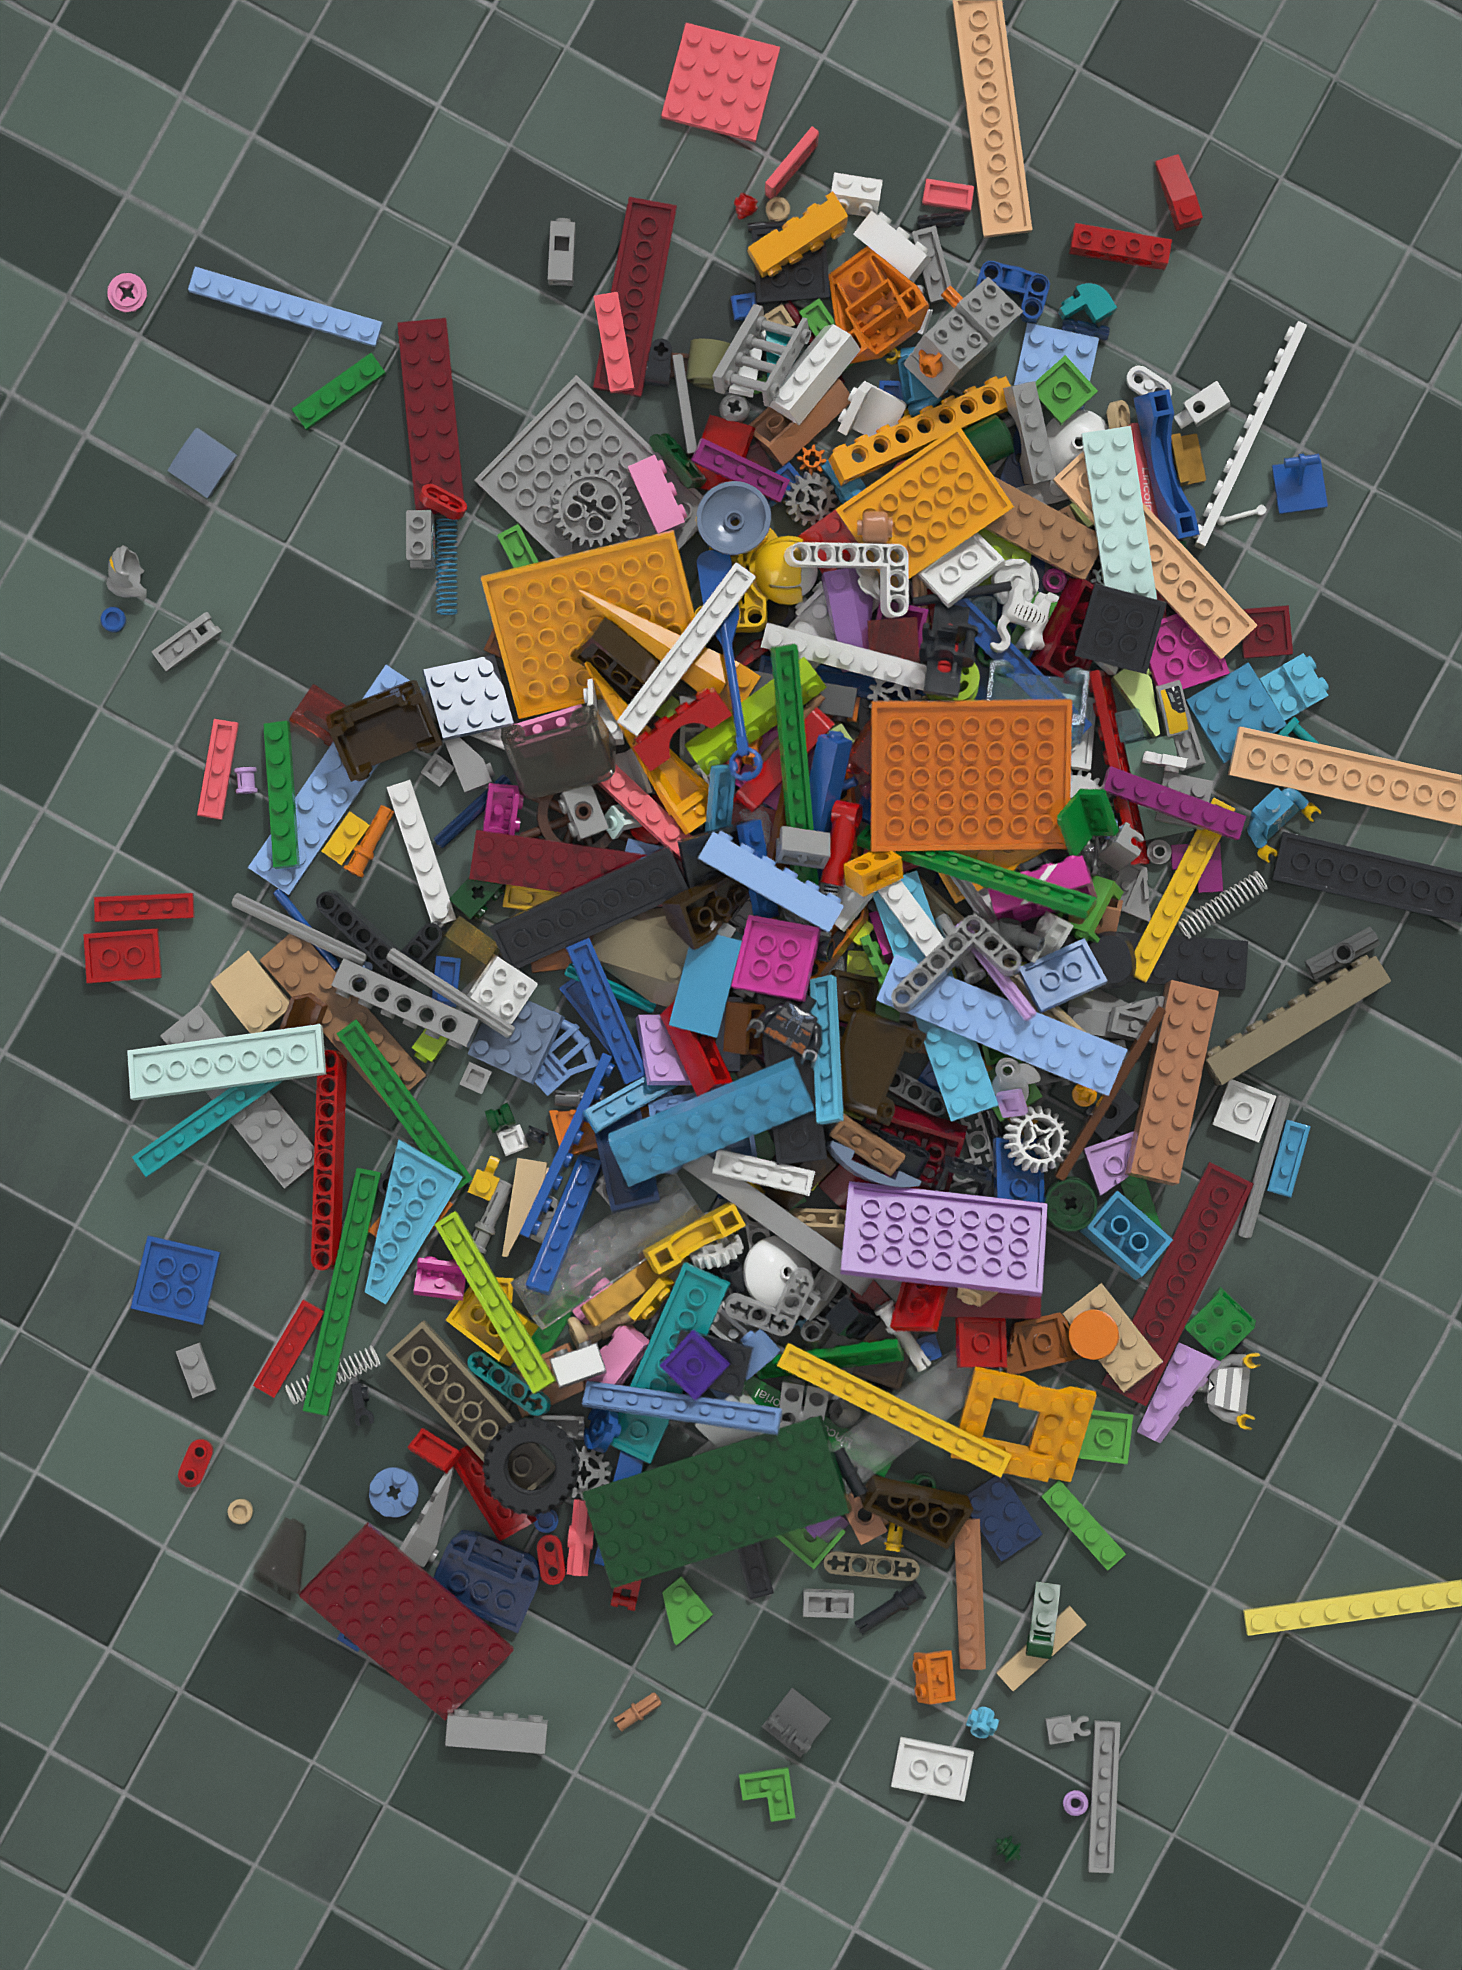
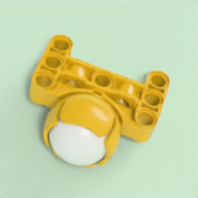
M767 534L759 546L745 553V555H730L732 566L737 562L756 576L755 581L744 594V604L742 598L738 602L740 617L736 632H760L764 630L767 624L768 599L784 605L803 602V596L811 590L816 582L818 568L791 567L784 559L785 550L793 544L803 542V539L796 536H781L768 541ZM795 548L793 557L797 561H801L803 557L802 552ZM703 606L697 608V610L695 611V616L698 614V612L701 610ZM753 614L762 616L761 621L756 624L749 622V618Z

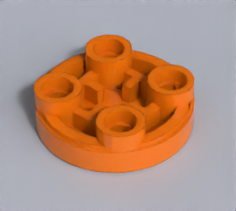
M1100 1310L1084 1311L1076 1316L1070 1325V1344L1077 1354L1086 1359L1099 1360L1109 1356L1115 1350L1120 1340L1119 1329L1115 1320Z

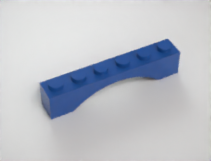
M1170 390L1156 391L1135 397L1133 399L1158 518L1177 540L1199 535L1195 510L1182 491L1174 467L1171 441L1174 409Z

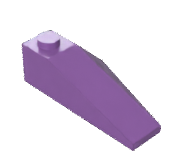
M843 568L824 572L821 576L835 641L868 649L874 597L866 594L858 584L860 576L857 574L856 568ZM841 669L842 673L850 672L848 670Z

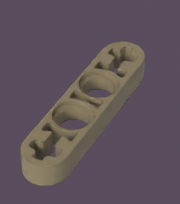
M830 1551L823 1560L826 1571L837 1575L912 1581L918 1577L920 1572L917 1561L909 1557ZM833 1556H837L839 1561H845V1556H850L848 1561L849 1571H844L845 1565H837L836 1569H832L831 1564H827V1561L832 1560ZM863 1558L866 1561V1568L860 1572L855 1571L852 1568L854 1559ZM881 1560H887L891 1564V1569L886 1574H881L877 1571V1564ZM894 1561H899V1567H906L907 1563H911V1566L915 1568V1572H911L910 1576H906L905 1571L897 1570L898 1575H893L895 1571Z

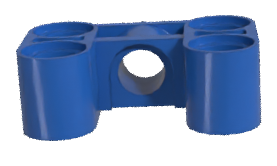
M995 261L985 262L981 267L976 287L987 278L984 274L986 270L995 271L997 277L991 280L1001 290L1020 295V298H1023L1021 320L1031 324L1039 321L1049 291L1050 283L1048 278L1043 274L1031 272L1018 266L1006 265ZM1033 283H1040L1043 285L1044 290L1042 292H1035L1031 285ZM1027 306H1034L1038 313L1030 316L1025 312V308Z

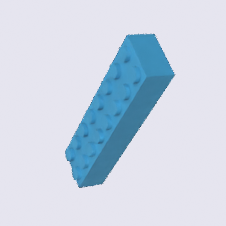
M793 1057L611 1132L608 1134L609 1145L628 1186H632L813 1111L814 1108Z

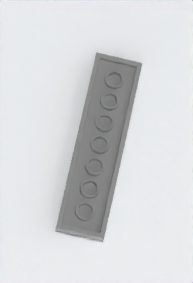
M197 1005L160 1035L167 1045L226 1037L200 1005ZM229 1088L207 1090L205 1092L213 1100ZM270 1091L229 1119L231 1124L284 1188H287L314 1165L315 1146Z

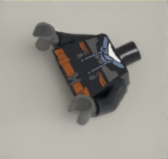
M808 995L805 997V1002L800 1001L797 1006L787 1001L785 1004L778 1003L768 1008L757 1019L752 1020L746 1029L748 1031L750 1028H755L757 1030L755 1038H758L762 1032L763 1035L802 1056L801 1064L806 1059L811 1060L812 1068L815 1067L817 1056L823 1045L822 1026L818 1023L819 1019L811 1014L817 1000Z

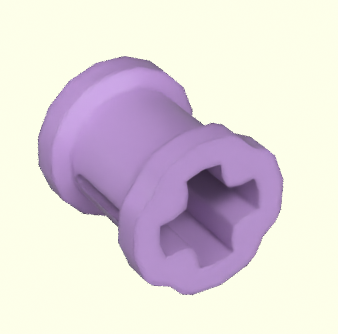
M235 768L234 772L237 774L238 781L236 794L257 793L258 789L255 787L254 775L257 772V768Z

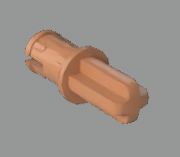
M652 1693L637 1704L632 1703V1707L614 1717V1721L618 1723V1728L623 1732L624 1729L638 1720L643 1721L645 1715L661 1706V1700L656 1693Z

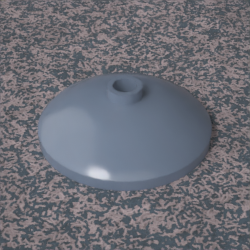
M730 481L713 487L702 498L697 510V526L701 537L712 549L727 555H740L755 549L763 542L771 525V511L766 498L757 488L744 482ZM733 519L740 521L737 526L731 525Z

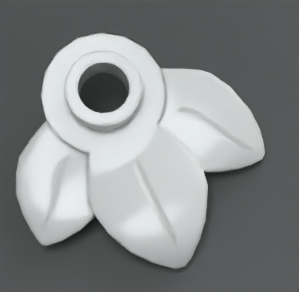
M856 568L857 574L860 576L858 578L860 588L866 594L871 595L876 600H880V575L877 570Z
M1004 1057L996 1064V1077L992 1081V1088L995 1096L1000 1091L1022 1089L1026 1102L1029 1095L1028 1084L1039 1082L1041 1077L1031 1064L1018 1063L1012 1057ZM1009 1066L1012 1068V1072L1007 1074L1003 1071V1068Z

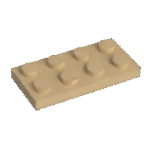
M1102 1283L1063 1313L1070 1324L1076 1316L1087 1310L1103 1311L1115 1320L1119 1329L1120 1340L1115 1350L1109 1356L1099 1359V1361L1124 1393L1163 1363L1162 1359Z

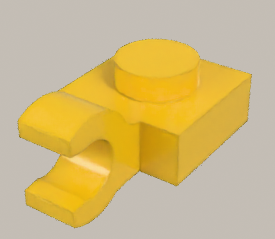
M490 1156L485 1170H476L468 1190L469 1193L490 1201L500 1180L499 1177L494 1176L500 1162L499 1158Z

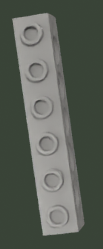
M344 958L331 986L337 988L336 994L349 999L350 995L359 998L358 1004L369 1009L373 1005L382 1009L380 1014L394 1019L395 1015L404 1019L402 1024L413 1029L421 1026L427 1029L425 1034L435 1039H439L441 1035L449 1039L447 1044L460 1050L462 1046L469 1048L481 1022L479 1019ZM358 979H365L366 988L361 992L355 991V982ZM381 989H387L389 992V997L384 1002H379L376 997L377 992ZM404 999L411 1001V1008L407 1012L399 1010V1003ZM426 1009H431L434 1012V1017L430 1022H423L421 1019V1014ZM449 1019H453L456 1022V1029L451 1033H447L444 1030V1023Z

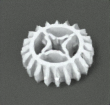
M1030 1106L1027 1107L1028 1112L1026 1115L1010 1118L1013 1125L1009 1124L1005 1127L1010 1134L1003 1136L1004 1139L1009 1140V1144H1005L1004 1148H1011L1012 1152L1007 1157H1016L1014 1165L1017 1166L1022 1163V1170L1026 1171L1030 1168L1032 1173H1037L1038 1170L1047 1172L1048 1167L1050 1169L1056 1167L1055 1162L1060 1163L1063 1161L1060 1154H1067L1068 1151L1063 1145L1070 1143L1069 1140L1064 1139V1135L1069 1134V1131H1062L1061 1127L1065 1125V1122H1057L1059 1114L1051 1115V1109L1049 1108L1043 1111L1041 1106H1036L1035 1109ZM1031 1120H1038L1048 1128L1041 1130L1036 1124L1033 1125ZM1021 1131H1023L1025 1135L1024 1141L1022 1143L1020 1141ZM1036 1135H1037V1136L1043 1135V1136L1039 1137V1140H1037V1143L1030 1144V1143H1032V1142L1034 1141V1139L1036 1138ZM1052 1136V1147L1050 1150L1048 1140ZM1032 1149L1042 1159L1032 1158L1025 1151Z

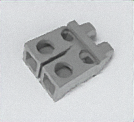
M784 1376L779 1406L783 1412L779 1428L822 1415L824 1420L830 1392L809 1382L805 1406H802L806 1380Z

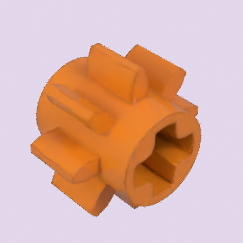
M814 444L810 450L803 447L802 452L804 456L797 457L798 462H803L800 472L806 469L811 476L812 472L815 471L821 474L822 468L820 466L827 461L821 458L824 455V449L817 451ZM810 456H815L816 462L814 465H809L808 460Z

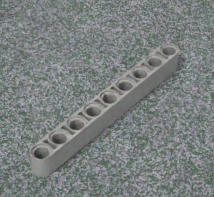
M707 1154L683 1164L682 1167L858 1294L863 1295L874 1280V1278L840 1274L841 1249L746 1181L713 1174L715 1159Z

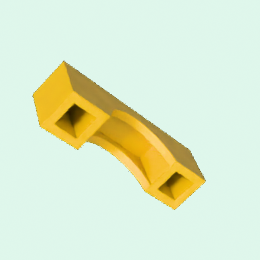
M727 1202L642 1251L653 1272L661 1274L681 1263L686 1256L710 1242L725 1238L746 1225L735 1204Z

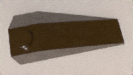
M722 874L685 890L661 904L669 927L692 950H696L712 941L718 935L717 931L724 923L730 921L732 918L731 914L738 906H742L750 895L748 887Z

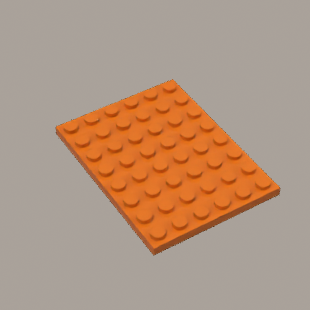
M1072 700L871 701L870 850L1067 849L1057 823V815L1070 801Z

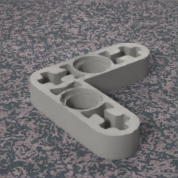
M980 1112L977 1113L978 1119L974 1120L976 1128L981 1125L982 1131H974L969 1135L966 1132L965 1139L971 1158L964 1161L974 1165L981 1164V1157L975 1158L974 1153H980L988 1149L989 1154L984 1155L987 1162H992L989 1170L993 1174V1150ZM964 1118L960 1119L962 1125L968 1126L967 1129H972L970 1122H965ZM978 1134L982 1135L985 1139V1145L981 1149H976L971 1144L972 1137ZM934 1170L928 1174V1178L934 1176ZM954 1173V1183L951 1184L950 1188L974 1180L970 1178L960 1180ZM947 1180L943 1181V1186H941L940 1190H944Z
M806 1268L795 1269L791 1273L776 1307L742 1294H731L725 1299L726 1313L731 1318L778 1336H785L792 1331L813 1287L812 1274ZM803 1276H805L807 1283L802 1282L799 1287L800 1292H798L797 1278L801 1279ZM793 1296L798 1298L799 1301L795 1307H788L785 1305V1300ZM737 1301L740 1302L742 1308L737 1307L735 1310H732L731 1304H736ZM757 1309H762L766 1313L765 1317L761 1320H755L752 1317V1313ZM782 1319H785L787 1325H782L778 1328L775 1321L781 1322Z

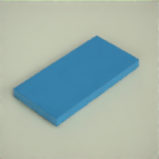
M717 935L712 941L696 950L688 948L669 1026L718 1037L742 941Z

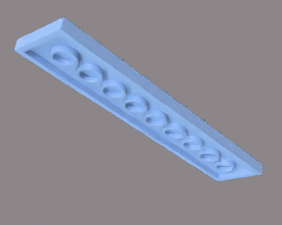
M385 665L363 699L410 680L388 665ZM420 688V689H421V692H422V694H423V697H424L425 694H426V691L423 690L422 688ZM333 742L295 797L300 866L281 869L273 867L270 834L248 868L290 896L379 764L372 766L373 770L369 773L370 776L367 779L351 782Z
M895 954L876 1001L893 1007L892 991L919 963ZM948 975L914 1008L905 1012L1106 1096H1109L1128 1050L1036 1012L1034 1018L1026 1021L1009 1000ZM920 976L914 980V984L924 986L928 980ZM900 994L896 998V1001L900 1004H906L910 1000V997L906 994Z

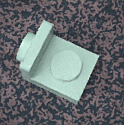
M620 804L611 806L604 816L609 827L607 832L612 839H617L623 830L642 826Z

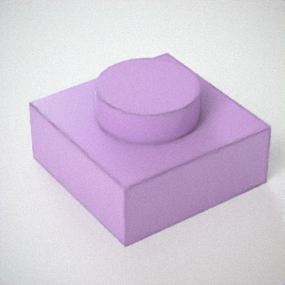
M1022 1089L1000 1091L997 1093L996 1099L1002 1118L1026 1115L1028 1108Z

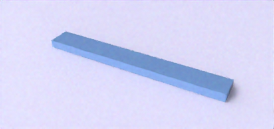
M587 1381L582 1401L583 1407L774 1435H778L783 1412L781 1408L705 1397H699L695 1401L690 1395Z

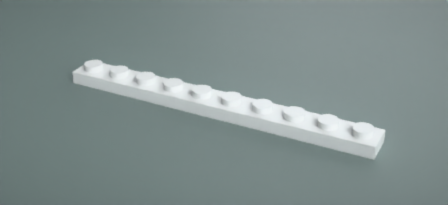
M1298 321L1295 327H1289L1284 337V340L1288 342L1284 349L1280 348L1274 359L1277 366L1274 371L1269 370L1265 378L1264 384L1267 385L1264 394L1259 392L1254 402V406L1257 407L1254 416L1249 414L1243 426L1247 431L1244 437L1239 436L1233 450L1237 451L1234 459L1229 458L1223 472L1227 473L1224 481H1218L1213 491V494L1217 496L1213 504L1209 502L1203 513L1206 520L1203 526L1198 524L1200 534L1192 537L1196 539L1194 546L1203 550L1208 542L1307 327L1302 322Z

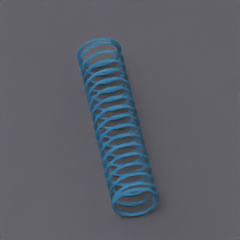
M442 518V519H437V520L435 521L437 524H439V525L436 526V529H438L439 531L436 532V535H438V537H436L435 539H436L437 541H439V542L436 543V546L439 547V548L436 549V552H438V554L436 555V557L438 558V560H436L435 562H436L437 564H440V565H437V566H436V569H438L439 571L436 572V575H438V577L435 578L437 581H439V582L436 583V586H437V587H440V588H437V589H436V592L439 593V594L436 595V597L439 598V599L436 600L435 602H436L437 604H440V605H437V606H436V609H438V611H436V613H437V614H441V615H453V614H457V613H458V612H457V611H458L457 609H440V608H437V607H440V606H457L458 604H456V603L444 604V603H439V602H437V601H441V600H458V599H457V598H442V597H438V595H442V594H452V595H454V594H458V593H457V592H441V591H438V590H439V589H444V588H447V589H457L458 587H457V586H446V587H445V586H440V585H437V584H440V583H457L458 581H455V580L443 581V580H439L438 578H441V577H458V576H457V575H441V574H438V572H443V571L457 572L458 570H457V569H440V568H437V567H439V566H457L458 564H456V563H447V564H444V563H439V562H437V561H440V560H458L457 558H442V557H438V555H442V554H449V555H456V554H458L457 552H440V551H438L439 549H443V548H445V549H457L458 547H457V546H445V547H444V546H439V545H437V544H440V543H457L458 541H455V540H448V541L438 540V538H441V537H451V538L458 537L457 535H441V534H438V532H442V531H446V532H457L458 530H457V529H440V528H437V527H439V526H457L458 524H456V522H458V520H453V522H441L440 520H451V519H448V518Z

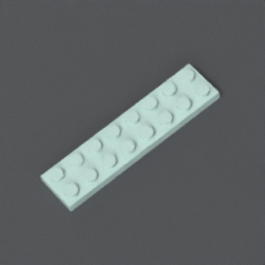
M1131 426L1082 433L1083 451L1104 586L1157 599Z
M321 1024L127 1050L130 1098L132 1100L326 1075L323 1026Z

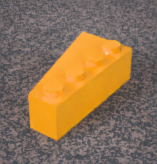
M833 191L826 195L828 200L823 204L814 203L809 206L803 213L802 218H791L782 226V231L779 232L775 229L748 247V255L762 278L767 275L772 277L782 270L781 267L788 262L791 265L803 258L802 254L809 250L814 252L824 245L823 242L830 237L834 240L845 233L844 229L847 227L848 215Z

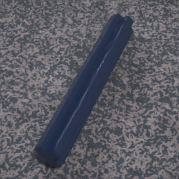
M501 775L494 782V784H512L505 775ZM488 788L434 837V842L440 848H444L485 810Z

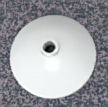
M1079 409L1062 425L1054 418L1047 424L1046 432L1056 476L1083 452V445L1079 447L1074 442L1076 439L1082 440V433L1109 429L1107 423L1100 416L1088 410Z
M779 1236L767 1237L757 1242L747 1254L743 1270L744 1282L753 1299L776 1307L791 1273L797 1268H806L812 1274L811 1263L807 1256ZM785 1268H786L787 1271H788V1275H787V1276L784 1275V1269H785ZM803 1276L801 1279H798V1278H797V1281H798L797 1291H798V1292H800L799 1287H800L801 1283H802V1282H806V1283H807L805 1276ZM788 1297L785 1300V1305L792 1307L796 1297Z

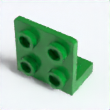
M1219 1287L1213 1293L1212 1299L1185 1325V1329L1218 1361H1221L1255 1328L1256 1320L1226 1291Z

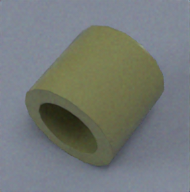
M713 339L691 340L686 381L699 388L715 389L712 375L731 343Z

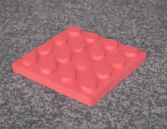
M686 23L661 118L755 143L780 47Z

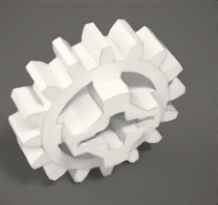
M732 1233L725 1238L702 1246L689 1255L695 1267L700 1269L705 1267L707 1269L718 1268L728 1265L730 1259H736L738 1254H742L744 1247L739 1235Z

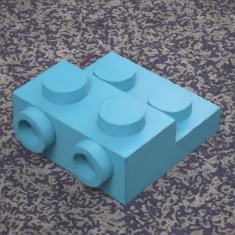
M1304 653L1259 679L1284 721L1328 696L1326 692L1329 690L1327 682L1323 677H1317L1314 672L1317 669L1311 656L1306 657Z

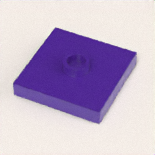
M694 1329L660 1364V1367L696 1401L730 1363Z

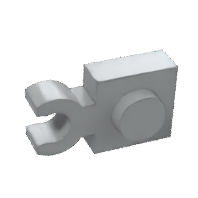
M1070 1715L1045 1718L1049 1744L1074 1741V1733H1078L1081 1736L1091 1734L1090 1729H1080L1082 1722L1089 1721L1088 1716H1079L1072 1722Z

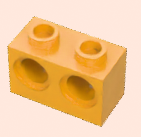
M871 851L844 864L845 884L863 897L903 879L902 857L893 851Z

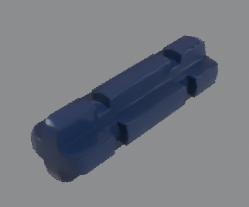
M1070 318L1063 320L1061 328L1064 331L1095 336L1099 340L1104 341L1108 339L1110 333L1108 326L1100 325V327H1097V324L1079 320L1074 322V319Z

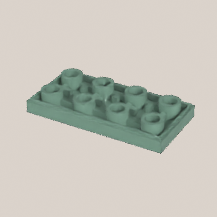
M1166 735L1124 744L1130 774L1161 785L1163 773L1165 772L1164 767L1142 763L1145 751L1157 754L1177 756L1173 736L1167 737ZM1137 804L1144 841L1193 831V828L1154 821L1156 811Z

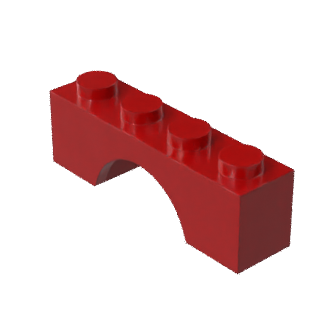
M714 686L711 689L707 687L702 689L695 695L696 699L688 704L687 701L682 703L675 709V714L669 718L667 716L660 718L655 722V728L649 732L644 730L638 737H634L635 741L632 743V746L650 772L671 758L669 743L672 735L678 728L689 723H700L713 729L732 715Z

